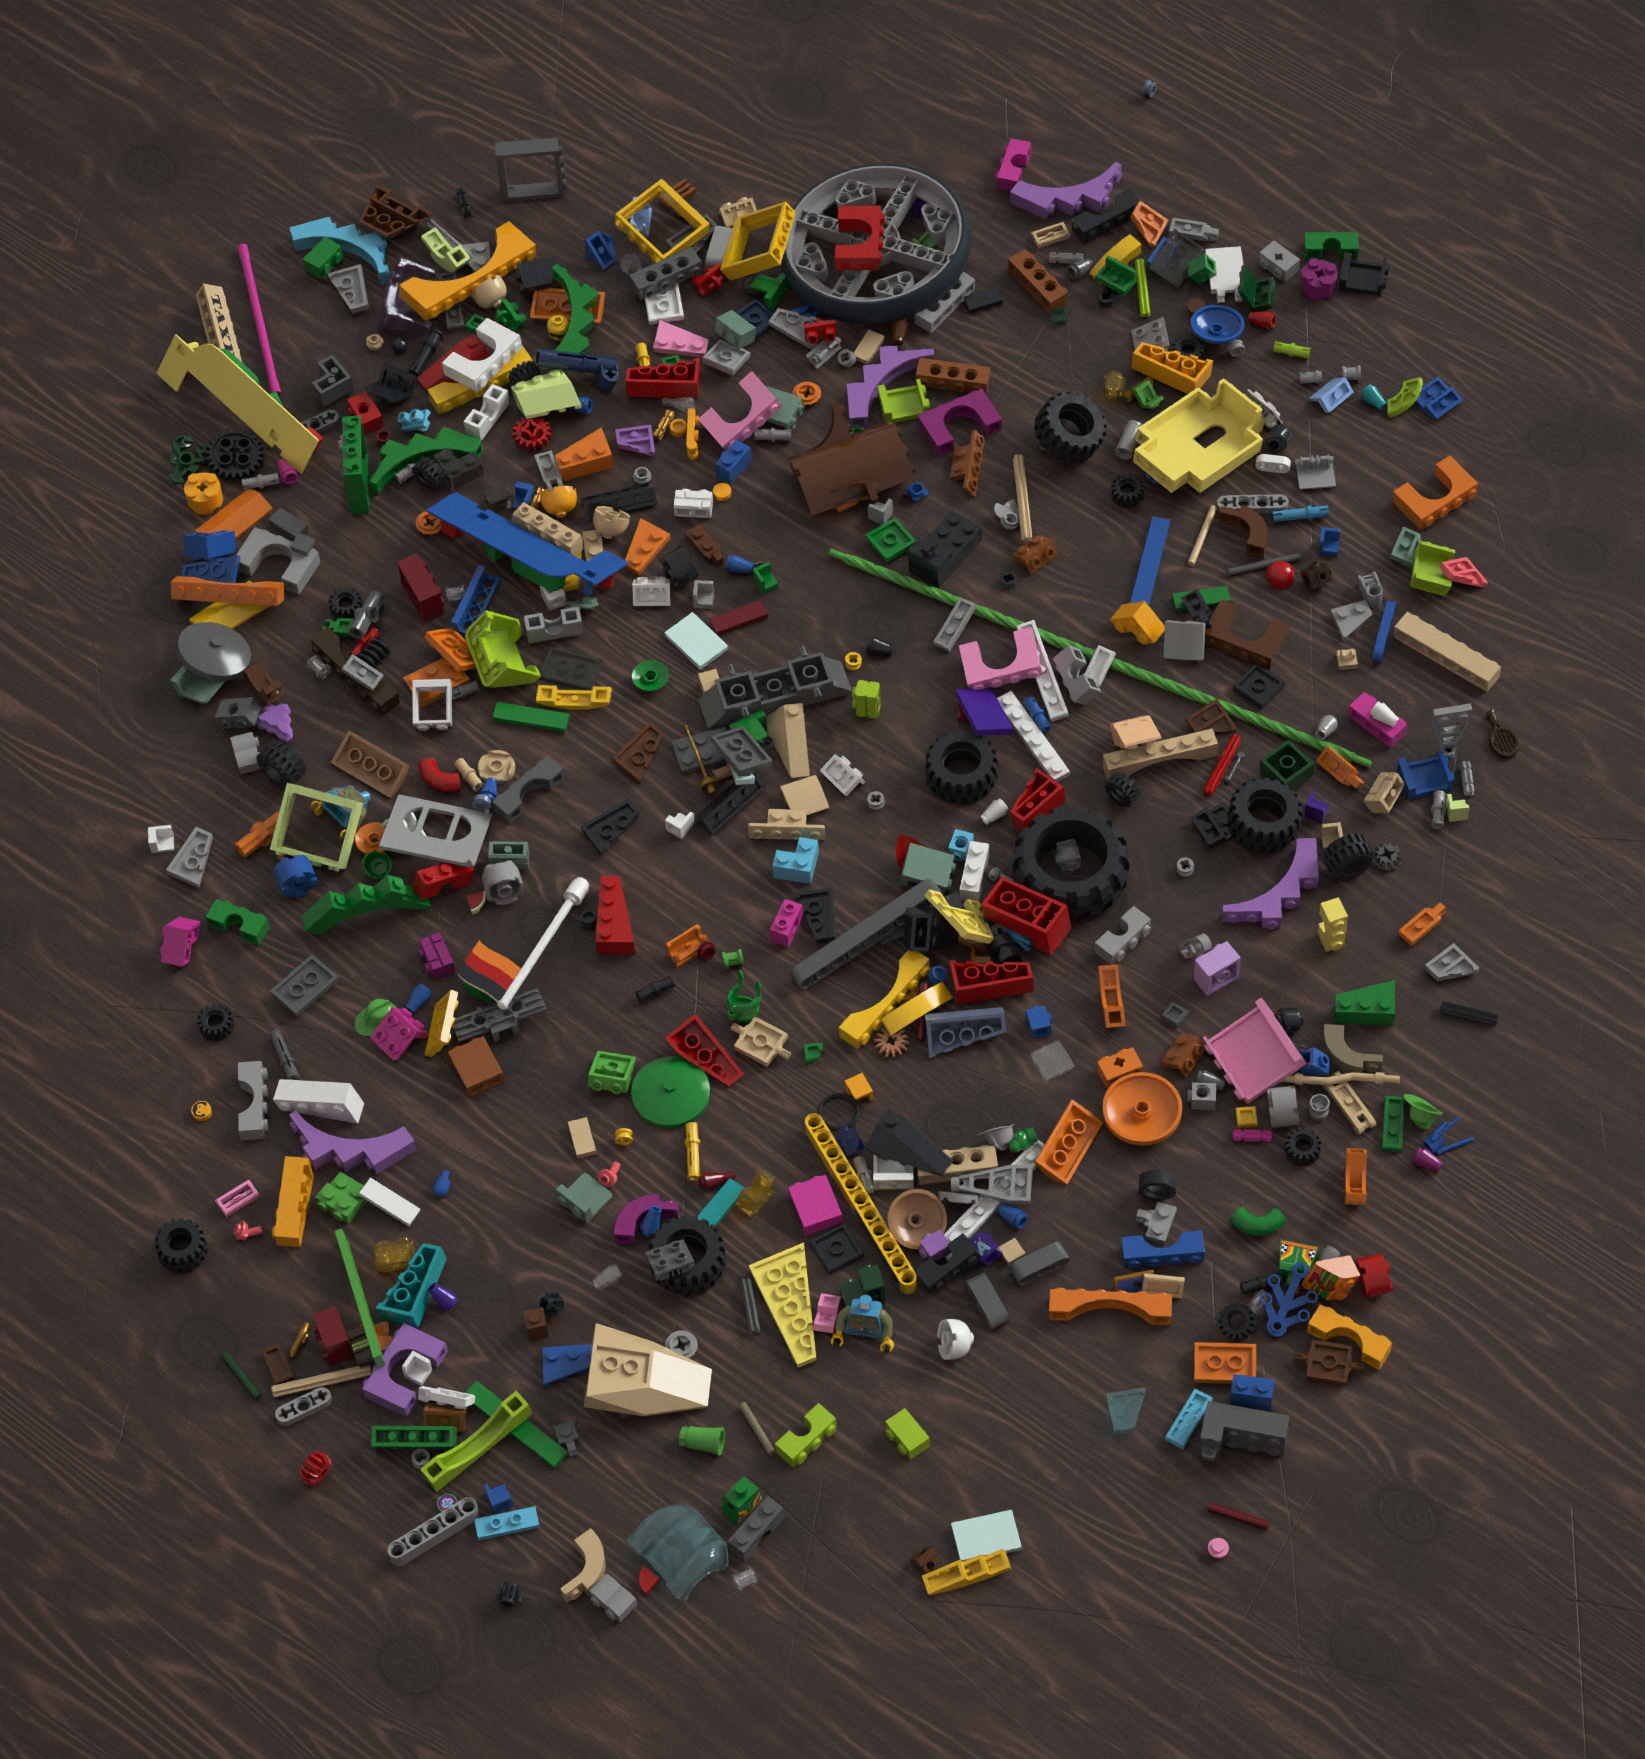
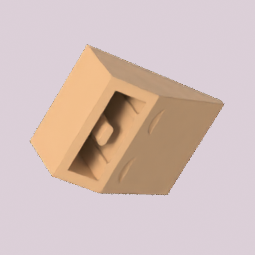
M1149 715L1110 723L1114 745L1120 746L1121 749L1138 748V744L1152 745L1157 743V739H1161V735Z

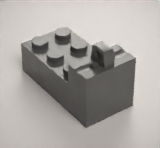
M1207 1401L1200 1437L1199 1455L1202 1456L1203 1460L1214 1461L1215 1458L1220 1459L1223 1444L1230 1448L1239 1447L1251 1452L1261 1451L1267 1452L1272 1456H1284L1290 1416Z

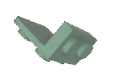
M184 665L170 680L179 696L201 704H206L225 682L200 677L188 670Z
M587 1173L582 1174L568 1189L562 1184L556 1189L558 1202L586 1223L613 1197L609 1190Z

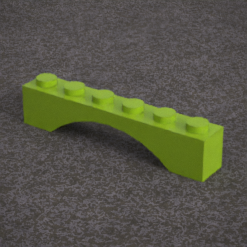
M515 1391L500 1403L491 1417L474 1434L453 1449L435 1456L420 1469L424 1478L436 1492L441 1490L530 1417L533 1413L529 1404Z

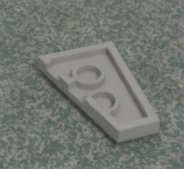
M361 264L327 274L352 314L369 309Z
M778 308L768 321V325L810 350L819 344L817 342V344L810 345L808 341H805L803 327L804 324L817 323V317H806L796 312Z
M195 827L167 867V874L200 888L213 835Z

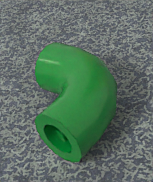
M1241 1207L1231 1216L1230 1223L1247 1235L1259 1237L1270 1235L1286 1224V1218L1276 1208H1272L1265 1215L1258 1217L1250 1214L1244 1207Z

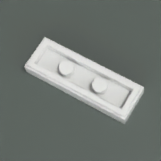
M372 1178L367 1181L359 1193V1196L408 1227L420 1212V1208Z

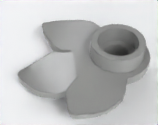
M1014 499L1008 501L1004 506L999 503L995 504L994 512L1001 519V525L1008 530L1016 529L1018 524H1020L1019 510Z

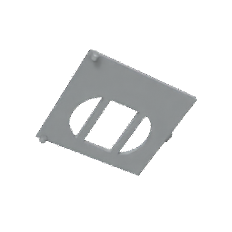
M398 794L390 818L383 822L382 826L385 828L379 844V849L474 867L492 814L489 813V809H485L482 812ZM422 810L415 831H409L404 825V818L413 811ZM429 811L454 816L445 840L420 835ZM460 818H463L470 825L471 831L465 838L452 841Z

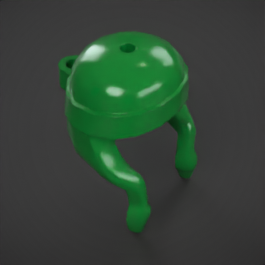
M739 970L737 972L738 983L727 994V1017L729 1020L747 1023L759 1014L761 983L757 981L755 984L756 995L754 999L746 996H737L739 989L743 985L744 978L742 971Z

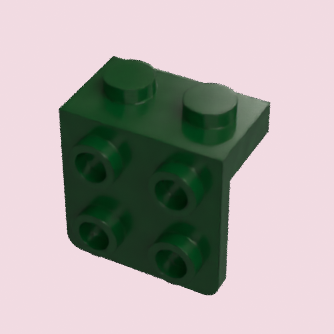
M1246 264L1242 265L1239 272L1240 283L1238 285V293L1243 297L1246 305L1250 307L1252 312L1273 309L1276 284L1274 277L1256 280Z

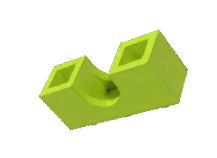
M819 1403L804 1416L805 1426L811 1430L807 1435L797 1436L789 1430L775 1443L776 1453L793 1468L797 1464L803 1463L812 1450L818 1449L822 1441L827 1436L833 1435L836 1431V1418Z

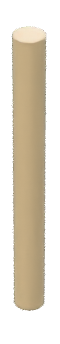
M1211 505L1188 560V565L1190 566L1195 565L1217 511V507Z

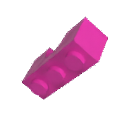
M1012 138L1009 145L1005 146V156L1000 160V171H996L995 175L997 189L1011 191L1019 180L1022 181V168L1015 166L1027 167L1031 155V142Z

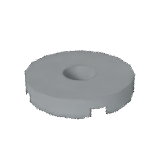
M956 1192L938 1193L940 1201H944L945 1197L947 1201L969 1204L971 1200L973 1204L978 1203V1195Z

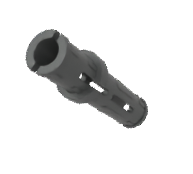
M275 1029L271 1031L269 1037L280 1059L281 1069L285 1071L288 1080H299L300 1076L295 1067L296 1062L288 1051L281 1030Z

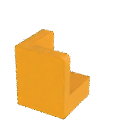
M863 1073L845 1080V1091L849 1096L852 1095L855 1100L867 1096L869 1101L873 1100V1090Z

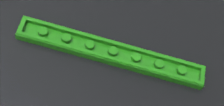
M338 1229L335 1231L373 1359L377 1367L380 1368L385 1366L384 1357L348 1239L343 1229Z

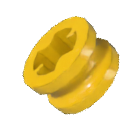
M850 652L845 656V666L847 669L854 671L861 667L862 658L860 654Z
M627 1128L617 1129L615 1131V1143L618 1145L631 1144L633 1142L632 1130Z

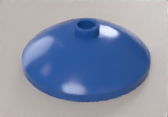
M1224 305L1204 306L1198 309L1191 317L1190 324L1193 333L1201 340L1212 344L1232 342L1239 338L1244 330V319L1241 314L1233 308Z

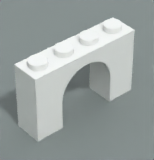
M488 318L476 328L477 337L483 344L495 350L489 358L481 361H471L452 352L442 362L444 375L475 392L484 387L522 348L519 334Z

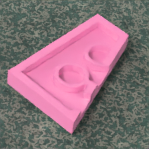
M659 321L653 346L654 352L701 358L707 353L709 347L708 339L664 321Z

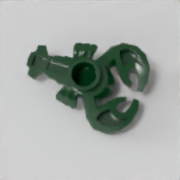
M185 435L177 436L173 439L171 444L172 452L177 455L176 457L172 454L170 458V463L175 466V474H169V479L172 480L173 484H183L184 479L182 477L187 472L195 473L200 467L197 464H207L205 444L197 443L198 447H195V453L198 458H195L192 452L184 451L191 447V444L185 443L193 444V439Z

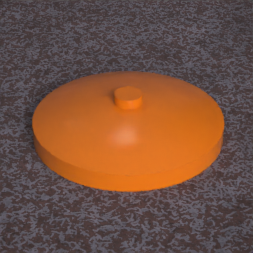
M1146 1072L1131 1073L1119 1078L1108 1088L1103 1099V1118L1108 1129L1120 1140L1133 1145H1153L1167 1139L1179 1126L1182 1117V1101L1176 1088L1165 1078Z

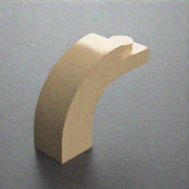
M591 1528L574 1540L576 1549L586 1562L583 1571L560 1588L561 1595L566 1602L577 1599L583 1591L589 1597V1590L605 1574L606 1564L603 1546Z

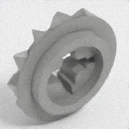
M681 1330L672 1333L667 1338L665 1347L690 1358L695 1356L698 1343L692 1333ZM678 1341H680L682 1345H686L684 1352L683 1350L681 1351V1349L678 1348Z

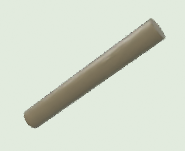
M746 1402L741 1403L739 1408L769 1456L773 1455L776 1451Z

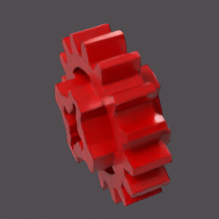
M522 417L521 423L516 422V427H513L512 434L515 444L520 445V449L526 447L527 451L530 448L536 451V447L543 449V444H549L548 440L551 439L552 431L551 427H549V422H545L543 417L540 419L534 417L526 420Z

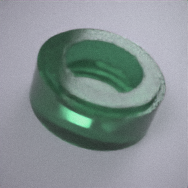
M1055 308L1051 312V321L1054 324L1064 325L1068 322L1069 312L1065 308Z

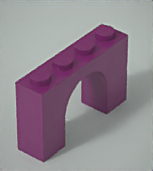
M983 389L972 391L968 395L956 398L949 403L939 405L937 408L918 415V427L938 457L954 450V439L945 427L946 423L952 418L965 416L975 420L985 436L1002 430V418Z

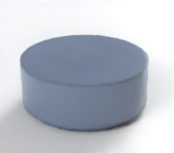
M484 794L474 796L472 802L474 809L482 812L485 809L490 810L492 805L490 797Z

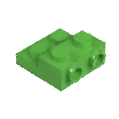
M597 1051L588 1074V1087H592L596 1091L601 1089L610 1090L614 1094L626 1093L631 1082V1074L636 1063V1057Z
M340 1172L331 1184L326 1183L315 1197L317 1206L324 1212L332 1213L338 1221H345L349 1224L367 1202L366 1199L359 1196L364 1186Z

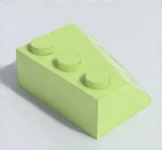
M561 369L551 370L545 375H537L531 380L521 381L511 386L516 406L526 419L548 415L552 410L564 412L567 407L575 406V409L582 408L571 381Z

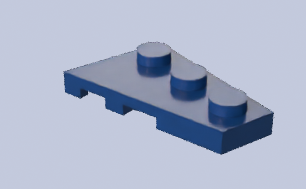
M592 1344L542 1347L544 1388L550 1386L553 1382L569 1379V1376L577 1373L588 1372Z

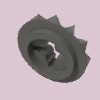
M1390 842L1388 844L1381 843L1378 847L1375 846L1373 851L1375 854L1374 864L1382 870L1396 869L1402 863V851L1398 849L1397 845H1391ZM1385 852L1391 855L1390 860L1384 856Z

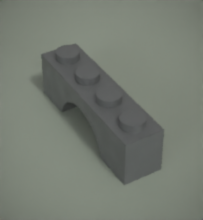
M549 756L538 761L534 768L525 772L517 782L512 783L505 792L495 797L493 801L494 812L509 825L524 814L521 803L523 797L534 789H554L565 779L563 768Z

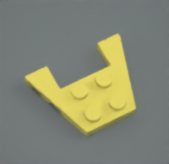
M933 890L926 892L925 897L959 932L962 938L988 944L994 939L989 924L983 920V911L980 912L979 910L981 907L979 901L967 899L963 904L967 910L949 906L941 892Z

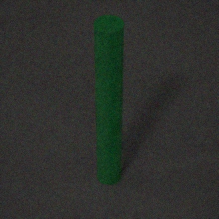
M227 1351L221 1354L223 1360L252 1397L258 1400L262 1396L231 1355Z

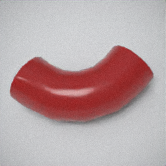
M425 758L418 763L423 780L432 788L443 792L461 791L458 773H444L440 771L436 760L433 758Z

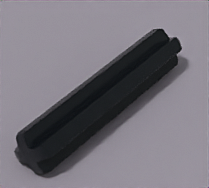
M1443 1001L1441 1005V1012L1491 1025H1497L1499 1015L1446 1001Z

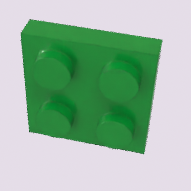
M896 518L891 519L865 535L867 542L886 563L908 551L916 542Z

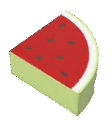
M485 891L467 896L472 915L478 913L486 902Z

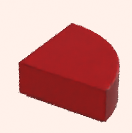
M643 1566L639 1574V1584L642 1592L647 1596L660 1582V1578Z

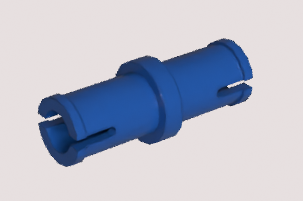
M1034 697L1027 698L1023 703L1031 714V719L1035 721L1042 733L1048 732L1052 727L1044 716V710L1040 709Z

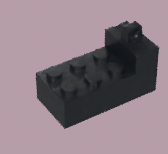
M952 510L925 541L918 538L909 548V572L939 589L982 541V527Z

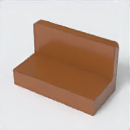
M428 1402L423 1410V1426H454L457 1428V1432H464L465 1413L468 1406L466 1409H457L451 1404L438 1405L434 1402Z

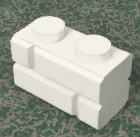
M676 490L674 499L675 516L711 518L713 507L712 492L707 490Z

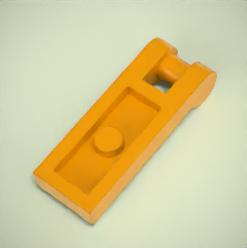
M688 409L686 445L688 458L691 460H695L699 456L696 442L699 441V430H696V427H699L700 421L698 420L699 416H696L695 409Z

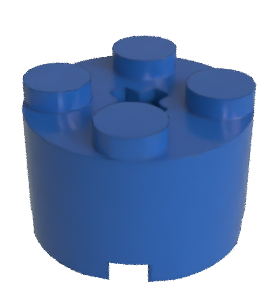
M294 855L295 858L289 860L287 857L274 867V876L283 895L288 897L295 896L296 899H300L306 895V892L318 884V880L308 857L305 855Z

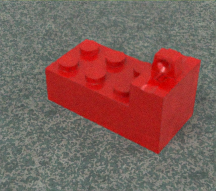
M1005 877L1000 878L981 904L984 918L1033 939L1034 948L1050 956L1058 949L1062 940L1071 929L1067 905Z

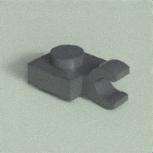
M573 1420L553 1426L559 1445L561 1447L566 1446L570 1458L577 1456L575 1442L579 1441V1437Z

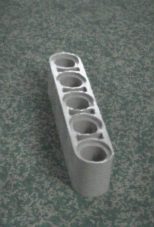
M464 1498L393 1541L388 1546V1555L391 1563L394 1566H403L475 1522L474 1519L479 1517L476 1501L473 1498ZM468 1508L473 1509L471 1512H464ZM450 1519L456 1520L453 1523H447V1521ZM431 1530H438L435 1534H429ZM413 1541H420L417 1545L411 1544ZM398 1551H401V1552H402L401 1555H399V1556H394V1553H395V1552H398Z

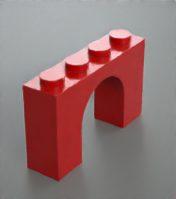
M839 206V231H861L870 235V238L857 245H836V270H879V263H882V252L880 250H883V239H881V236H884V226L882 224L885 223V213H882L881 206Z

